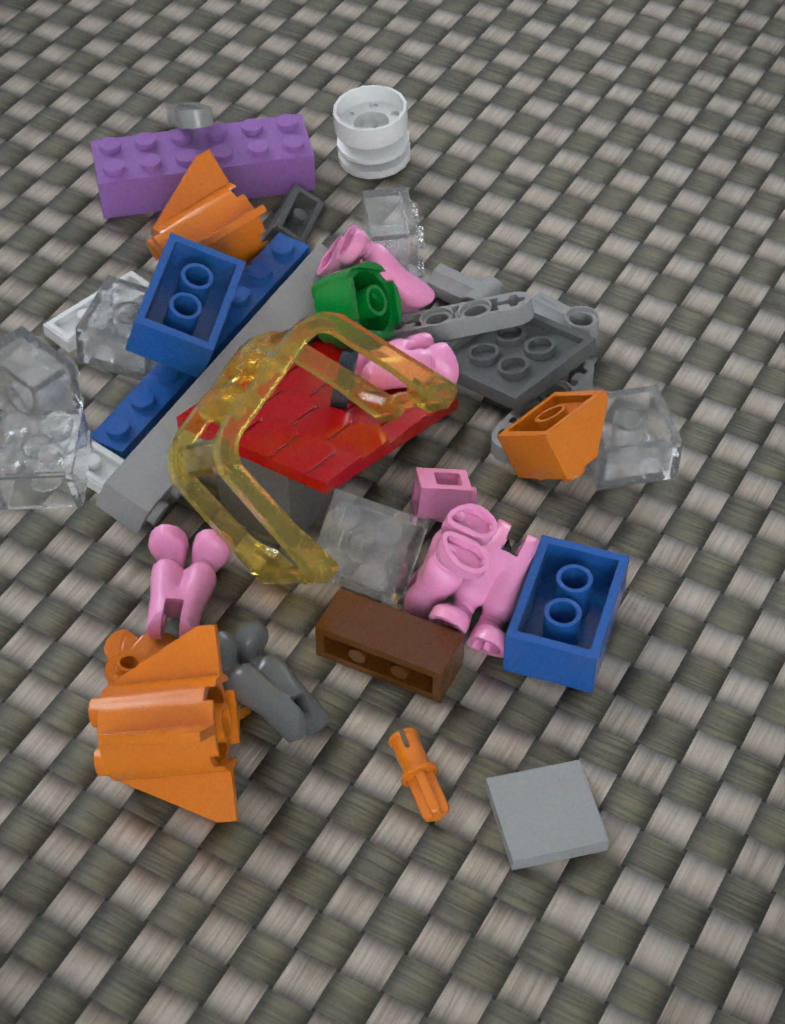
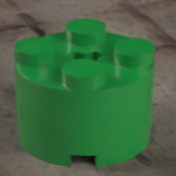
M372 261L362 262L327 274L320 281L312 285L311 293L319 322L317 332L323 342H331L340 349L352 350L391 338L395 334V332H392L394 326L399 325L402 318L401 298L394 281L387 282L380 273L386 271L381 265Z

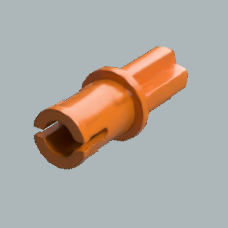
M404 728L403 731L409 747H405L399 731L395 732L388 742L403 772L401 782L405 787H409L422 819L426 822H438L450 810L436 777L438 767L434 762L429 761L416 728Z

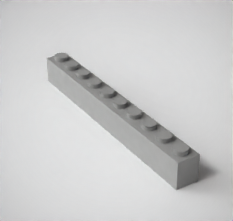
M319 243L113 472L105 481L95 503L96 506L135 534H138L148 522L153 526L156 525L169 507L166 500L171 495L178 498L192 480L189 473L194 468L200 472L214 454V451L211 449L214 445L213 443L177 428L176 417L214 392L220 394L245 377L256 376L288 354L294 356L297 354L295 349L298 346L302 349L308 346L317 332L314 327L319 323L311 288L315 282L322 279V277L317 275V269L328 250L327 247Z

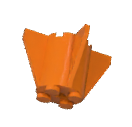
M210 149L193 159L151 229L152 238L148 239L146 244L153 257L158 261L170 233L245 261V269L269 244V240L262 243L260 235L266 232L259 215L267 210L264 204L254 208L244 194L236 197L230 191L237 186L229 183Z
M217 624L195 626L107 685L102 690L101 697L91 698L88 711L91 725L97 727L99 747L96 748L94 753V766L98 776H109L113 781H119L214 822L221 823L239 820L233 770L237 765L238 757L229 758L230 745L240 744L239 720L251 714V709L244 705H237L234 689L224 690L222 683L228 681L229 678L222 672Z

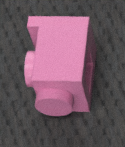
M416 467L410 502L415 525L424 526L425 518L443 523L450 510L458 505L468 503L477 505V489L471 486L466 470Z

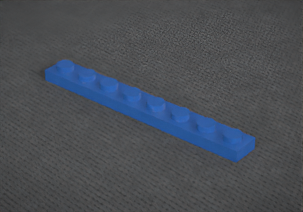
M278 233L243 270L207 368L311 253L310 245ZM157 363L90 435V438L125 460L198 377Z

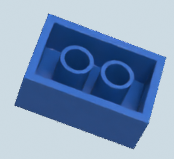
M170 233L134 320L125 350L199 378L207 369L246 262Z
M542 535L505 635L503 670L593 693L625 591L630 556Z

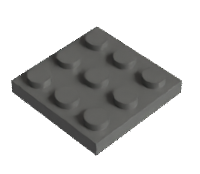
M534 313V317L529 322L523 325L456 338L447 343L454 352L459 365L457 384L517 412L597 352L596 338Z

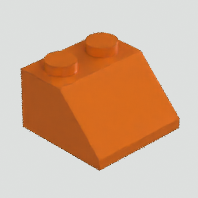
M606 391L554 392L498 434L497 438L518 478L537 479L538 481L561 479L563 482H568L581 476L585 472L584 467L598 456L608 403Z

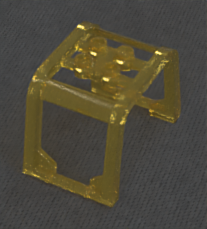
M324 311L305 317L292 328L284 331H270L249 338L238 348L175 434L168 449L167 468L173 485L261 584L309 585L328 583L340 568V565L293 522L245 469L238 454L239 441L243 432L293 363H296L337 389L381 423L400 419L405 410L420 407L426 413L448 409L458 393L457 386L453 382L341 313ZM316 334H330L394 375L407 385V391L390 395L310 347L307 343ZM266 351H273V353L269 355ZM211 421L217 426L220 425L214 439L197 442ZM219 474L298 566H294L279 551L254 539L200 482L198 477Z

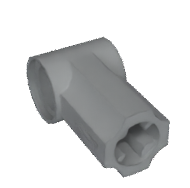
M442 263L433 270L431 278L427 282L433 289L436 297L450 304L508 293L502 282L494 277L487 276L478 281Z
M543 292L532 297L534 313L596 338L597 345L599 314L595 309L588 306L569 307Z

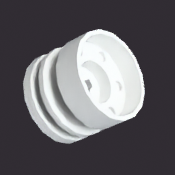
M367 85L351 89L337 99L333 105V119L337 135L338 158L343 170L358 178L382 179L394 175L405 168L411 159V147L408 131L407 101L403 95L391 87Z

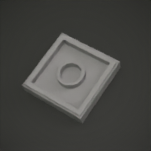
M580 760L486 778V792L512 870L608 850L609 839Z

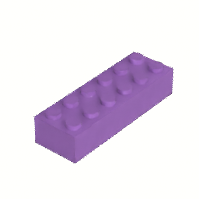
M282 114L278 117L263 119L250 118L233 123H214L212 126L202 128H176L171 131L143 132L133 136L106 137L101 140L90 141L103 219L163 211L193 159L210 149L229 183L237 186L230 190L236 197L244 194L248 199L287 194L294 184H297L306 191L316 190L314 152L301 114Z

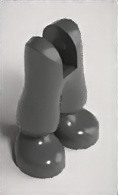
M253 620L245 624L234 638L227 631L218 632L222 672L229 678L228 681L223 682L226 690L234 689L236 700L261 715L289 743L301 740L305 735H313L328 725L329 718L326 711L297 679L282 658L278 655L262 656L268 643L269 634L268 629L259 620Z

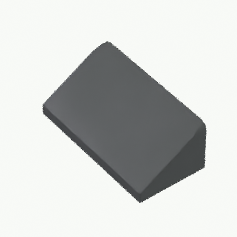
M294 184L282 200L262 242L268 240L270 242L278 233H282L306 244L325 203L297 184Z

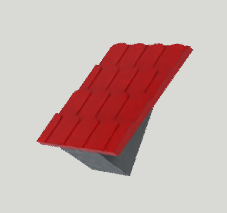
M319 340L294 356L288 354L256 376L245 377L220 394L214 392L178 415L176 420L177 428L214 444L221 515L293 548L352 477L458 408V398L454 397L447 389L429 383H423L417 387L394 388L375 392H366L359 384H353L347 409L330 406L339 359L342 351H348L347 349L336 347L331 342L325 343Z

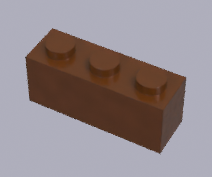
M342 588L338 590L315 626L316 655L439 703L443 700L464 660L465 634L459 633L449 626L438 625L414 616L406 610L395 609L379 603L364 594H355Z

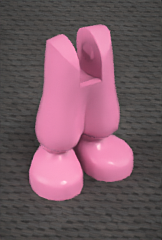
M352 225L344 236L340 235L333 242L317 269V275L324 277L327 274L362 262L372 261L378 263L386 270L380 273L387 282L394 281L399 291L402 315L418 312L420 309L428 306L435 298V293L428 284L406 270L382 244L370 241L366 232L357 225Z
M423 332L410 335L406 339L397 338L372 351L357 353L359 355L353 384H359L366 392H375L394 388L417 387L427 381L429 384H435L449 390L458 381L459 365L454 352L446 342L434 343L431 334Z
M468 503L458 505L450 510L442 523L441 530L434 535L423 564L408 581L409 590L404 596V608L406 611L414 616L428 620L432 608L444 603L447 598L457 591L464 579H477L484 575L490 566V556L481 545L489 543L498 531V523L487 509L480 505Z
M499 519L497 521V533L489 543L482 545L490 556V566L480 578L464 579L457 591L453 593L454 600L452 604L441 603L434 606L428 616V620L438 625L449 626L459 633L466 634L475 609L481 606L482 614L471 631L466 643L476 651L503 658L506 634L501 628L503 624L510 622L540 539L528 533L514 556L501 549L507 541V535L512 525Z
M161 524L151 531L148 541L149 551L157 562L153 565L150 576V602L146 624L147 636L159 640L163 639L168 617L180 618L179 637L195 626H199L205 606L217 583L215 572L229 561L232 551L231 540L226 534L215 529H204L196 534L191 551V566L184 569L189 554V542L185 532L177 526Z

